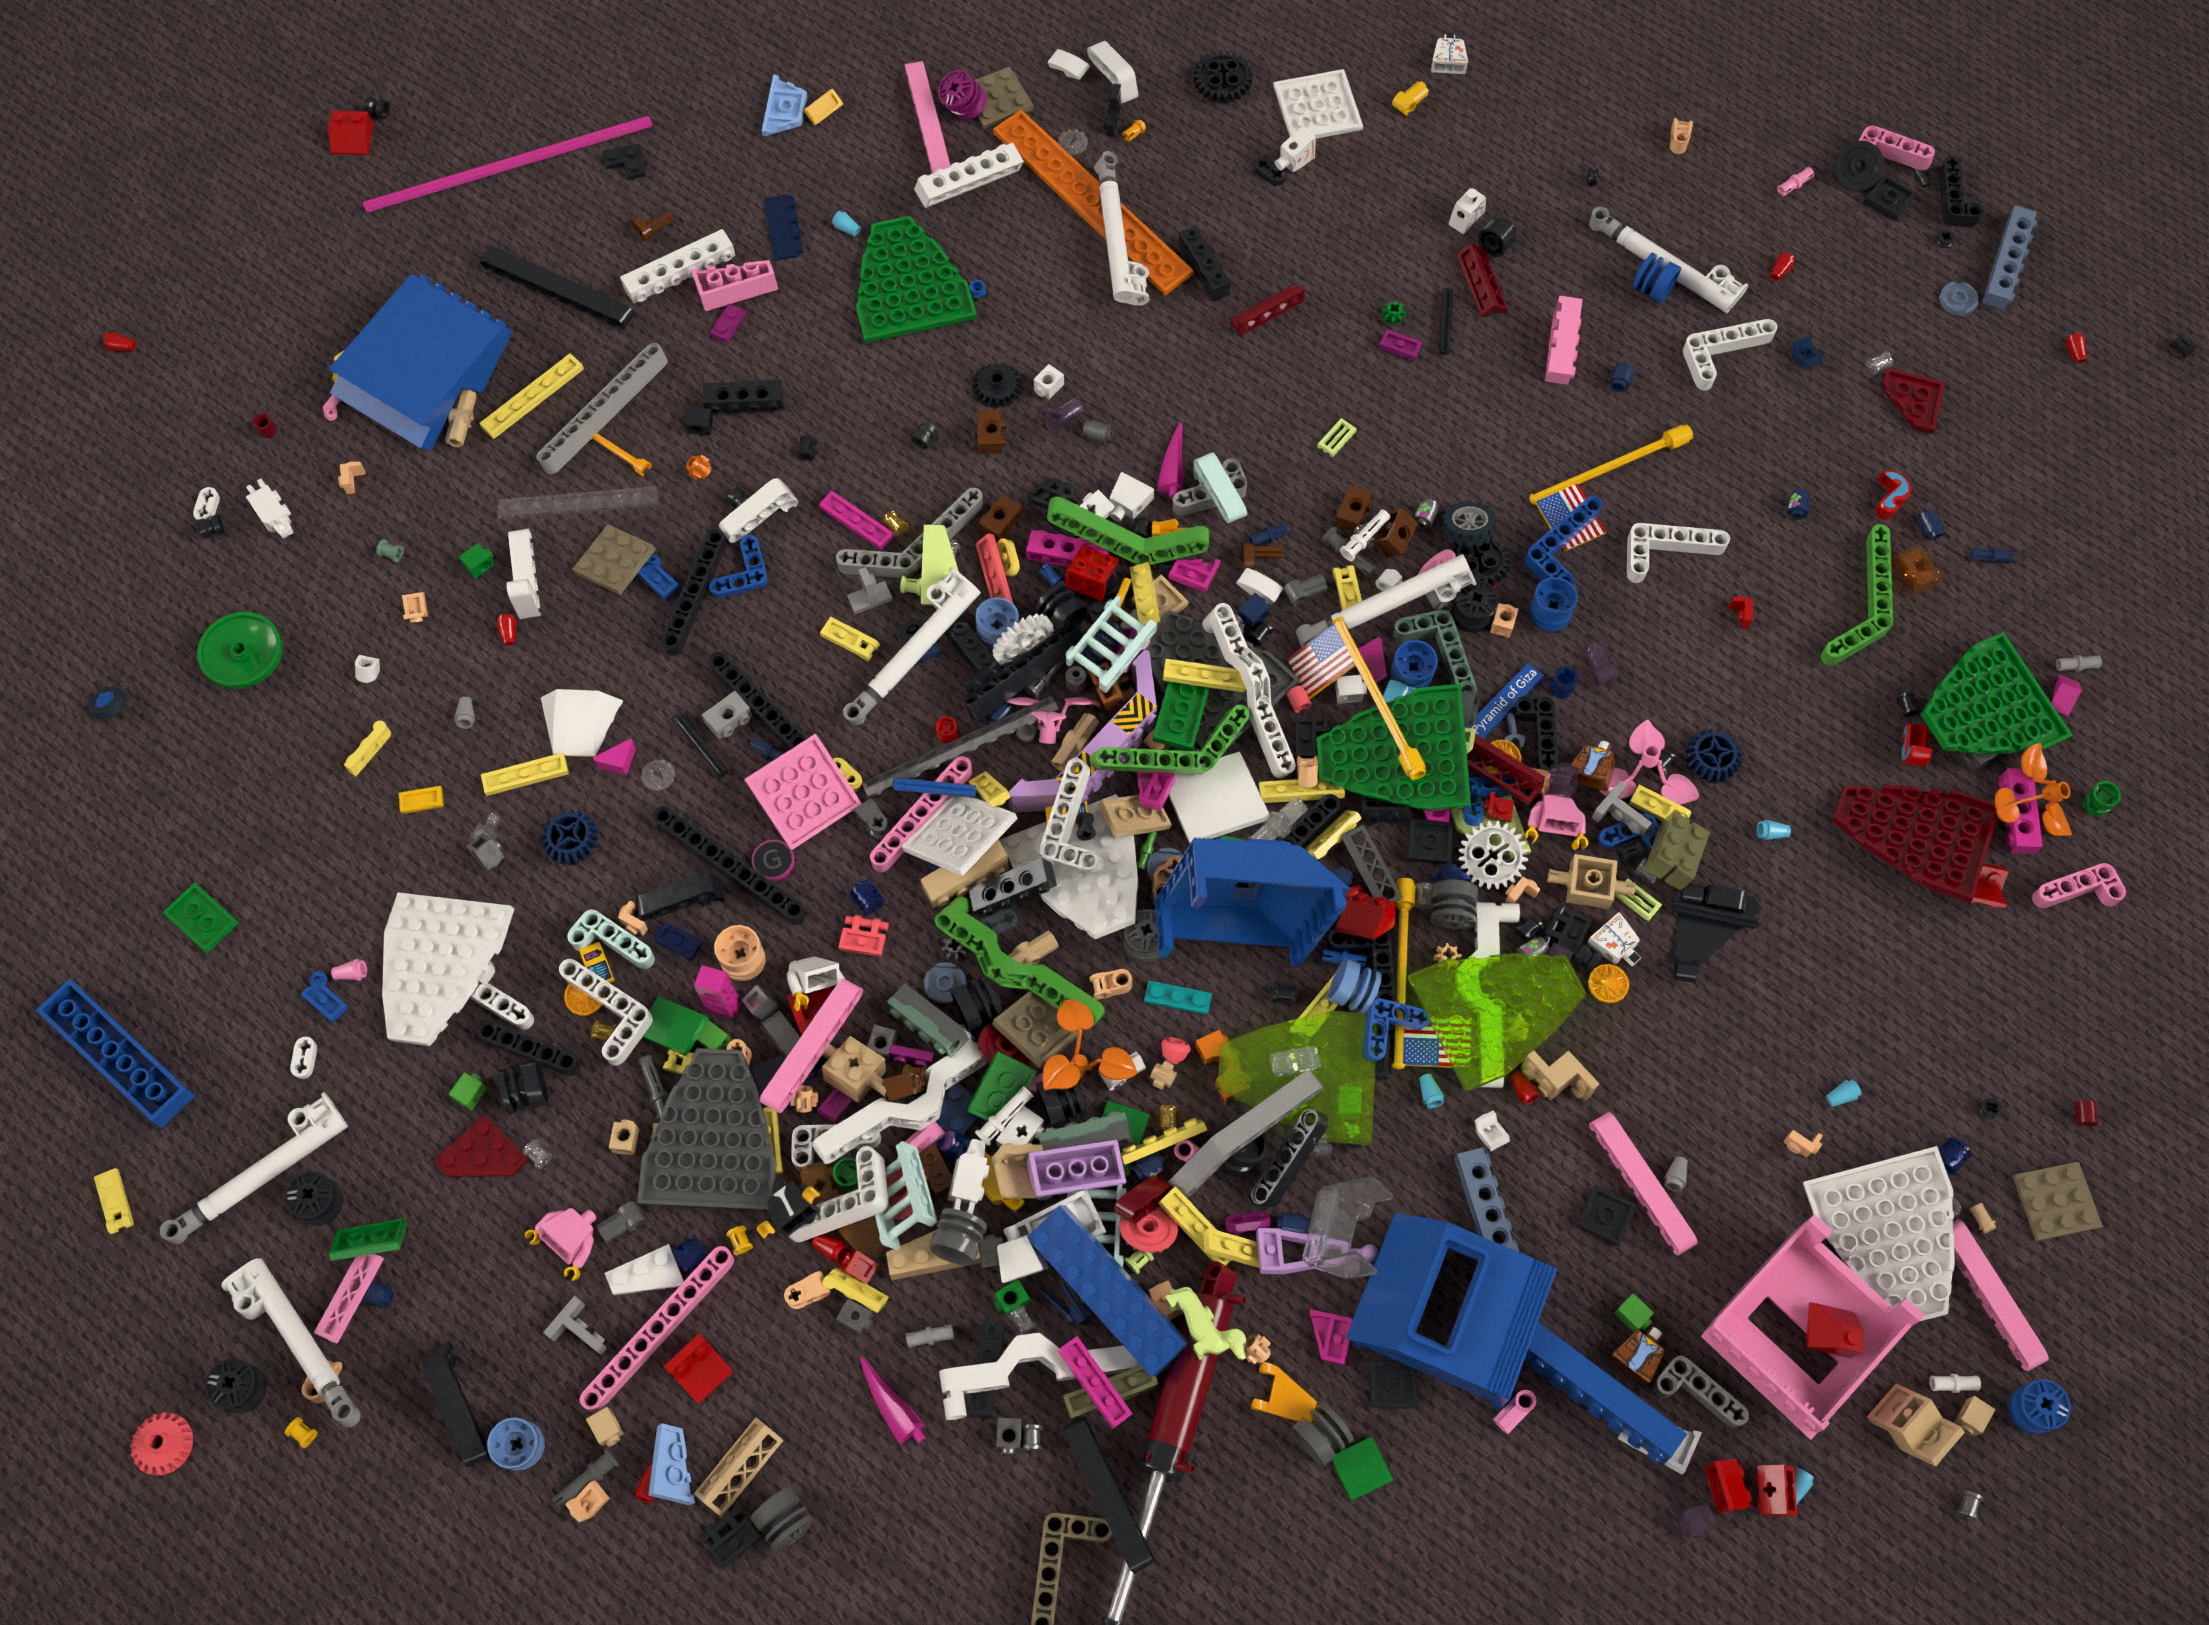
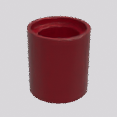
M262 413L254 417L253 425L261 437L271 438L275 435L277 429L269 415Z
M2092 1100L2075 1102L2077 1126H2081V1124L2088 1125V1127L2097 1126L2096 1102Z

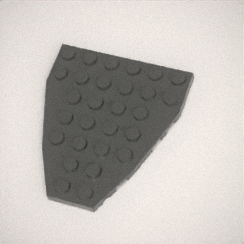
M1170 610L1160 618V622H1157V631L1150 638L1149 641L1151 642L1146 647V650L1150 652L1154 680L1163 696L1168 685V681H1163L1166 659L1236 669L1225 660L1214 633L1206 632L1202 623L1193 621V618L1180 616L1178 613ZM1225 631L1228 637H1232L1229 632ZM1247 641V647L1262 659L1270 678L1271 705L1274 707L1286 696L1290 689L1299 684L1300 679L1272 653L1266 650L1263 652L1253 647V644ZM1216 688L1209 689L1195 740V745L1199 749L1228 710L1236 705H1244L1248 709L1247 690L1244 693ZM1249 718L1228 748L1252 727ZM1223 727V733L1228 736V730ZM1211 743V748L1217 752V746Z
M697 1048L690 1064L682 1072L683 1075L678 1084L674 1085L659 1117V1124L655 1132L653 1131L652 1140L647 1151L642 1156L637 1203L646 1205L768 1210L767 1200L775 1192L774 1184L776 1181L777 1163L763 1105L760 1103L761 1096L745 1056L741 1050Z

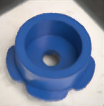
M974 280L970 283L969 289L973 298H979L986 294V286L982 281Z

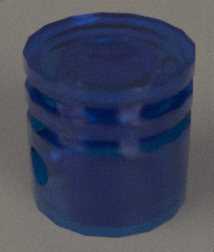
M1568 666L1558 668L1550 683L1552 694L1559 698L1570 697L1579 680L1577 672Z
M1450 860L1440 869L1434 880H1463L1469 882L1471 877L1461 868H1457V865L1453 864Z
M871 880L860 882L849 893L865 916L881 908L885 902V899Z
M950 1129L942 1137L938 1150L956 1162L961 1155L967 1152L971 1139L954 1129Z
M1954 1137L1948 1138L1939 1148V1153L1942 1161L1945 1162L1944 1167L1948 1175H1954L1971 1156L1970 1149L1962 1141Z
M693 1235V1239L689 1238L688 1242L684 1241L672 1249V1252L686 1273L699 1265V1261L703 1262L704 1258L708 1256L696 1235Z

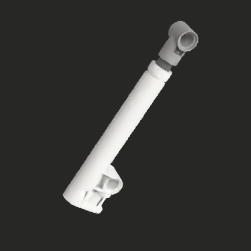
M1106 151L1094 165V169L1099 174L1101 184L1100 194L1113 296L1118 302L1140 306L1148 303L1150 300L1145 290L1149 271L1143 264L1128 261L1119 189L1115 174L1117 157L1112 152Z
M1596 207L1592 211L1589 226L1592 230L1602 231L1611 238H1617L1616 242L1625 246L1626 249L1643 260H1646L1653 252L1657 254L1656 261L1659 257L1664 258L1663 268L1670 261L1682 267L1676 281L1725 313H1728L1729 309L1746 292L1749 285L1747 283L1743 285L1736 281L1726 266L1717 265L1707 276H1704L1638 232H1634L1630 227L1626 226L1623 228L1622 223L1609 216V211L1606 208Z
M1462 554L1352 605L1340 613L1337 612L1331 615L1332 619L1327 622L1323 620L1314 625H1301L1296 630V635L1302 648L1332 626L1333 620L1337 617H1343V622L1347 629H1351L1435 590L1441 602H1448L1455 598L1456 593L1460 592L1461 588L1470 584L1475 586L1477 583Z
M953 567L949 568L950 573L942 581L940 580L937 584L931 585L927 590V597L937 611L875 676L876 678L868 684L870 688L866 692L863 691L852 703H848L844 707L843 715L850 724L857 726L864 723L866 715L877 704L876 700L879 697L884 698L888 691L892 690L981 594L970 581ZM937 593H942L939 599H933ZM853 711H859L856 717L850 718Z
M323 1092L321 1094L322 1098L313 1104H307L303 1108L292 1110L289 1113L288 1122L296 1134L295 1137L209 1194L207 1198L197 1203L199 1207L193 1210L191 1208L175 1220L165 1221L160 1227L161 1237L172 1244L182 1243L187 1238V1235L203 1225L204 1220H213L218 1214H222L348 1128L347 1123L329 1096ZM305 1117L304 1122L298 1125L299 1119ZM178 1228L177 1233L171 1237L172 1230Z
M260 1258L251 1260L228 1276L221 1286L223 1290L229 1291L232 1295L231 1300L234 1303V1308L249 1320L255 1319L264 1312H267L318 1394L324 1395L323 1399L331 1410L333 1418L344 1427L355 1426L361 1417L360 1410L355 1407L344 1388L338 1386L340 1383L339 1378L334 1373V1370L264 1261ZM249 1303H251L250 1307L247 1308V1309H245L246 1306H247ZM350 1410L349 1414L343 1418V1414Z

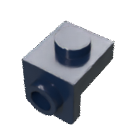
M1810 336L1793 342L1792 357L1805 369L1822 363L1823 356L1812 348V338Z

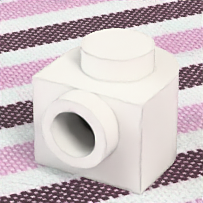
M1386 569L1376 580V586L1381 591H1385L1402 583V576L1394 569Z
M359 655L355 661L356 679L363 683L374 681L380 671L379 659Z

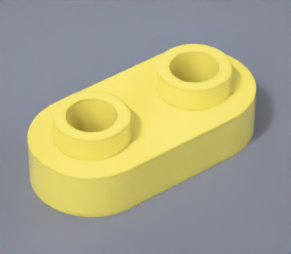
M1000 539L997 542V548L1005 576L1013 577L1019 571V560L1014 543L1011 540Z
M834 758L835 764L841 766L839 770L847 782L851 778L855 779L854 782L849 783L853 791H859L862 787L861 775L842 758Z

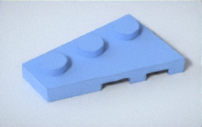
M663 1423L657 1426L649 1496L692 1505L695 1501L694 1495H691L689 1483L691 1482L690 1473H687L685 1459L687 1458L682 1428Z

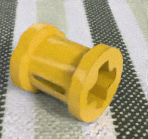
M744 1225L735 1227L726 1233L733 1244L734 1255H740L753 1248L752 1243H749L747 1239L746 1227Z
M301 1417L294 1419L285 1430V1435L288 1437L292 1436L300 1443L303 1449L308 1447L318 1434L315 1429L311 1430L306 1426Z

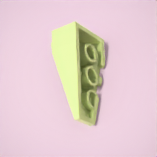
M924 525L921 605L933 606L927 597L928 588L931 585L937 584L940 580L942 581L950 573V567L958 571L944 525ZM937 593L933 599H939L942 593Z

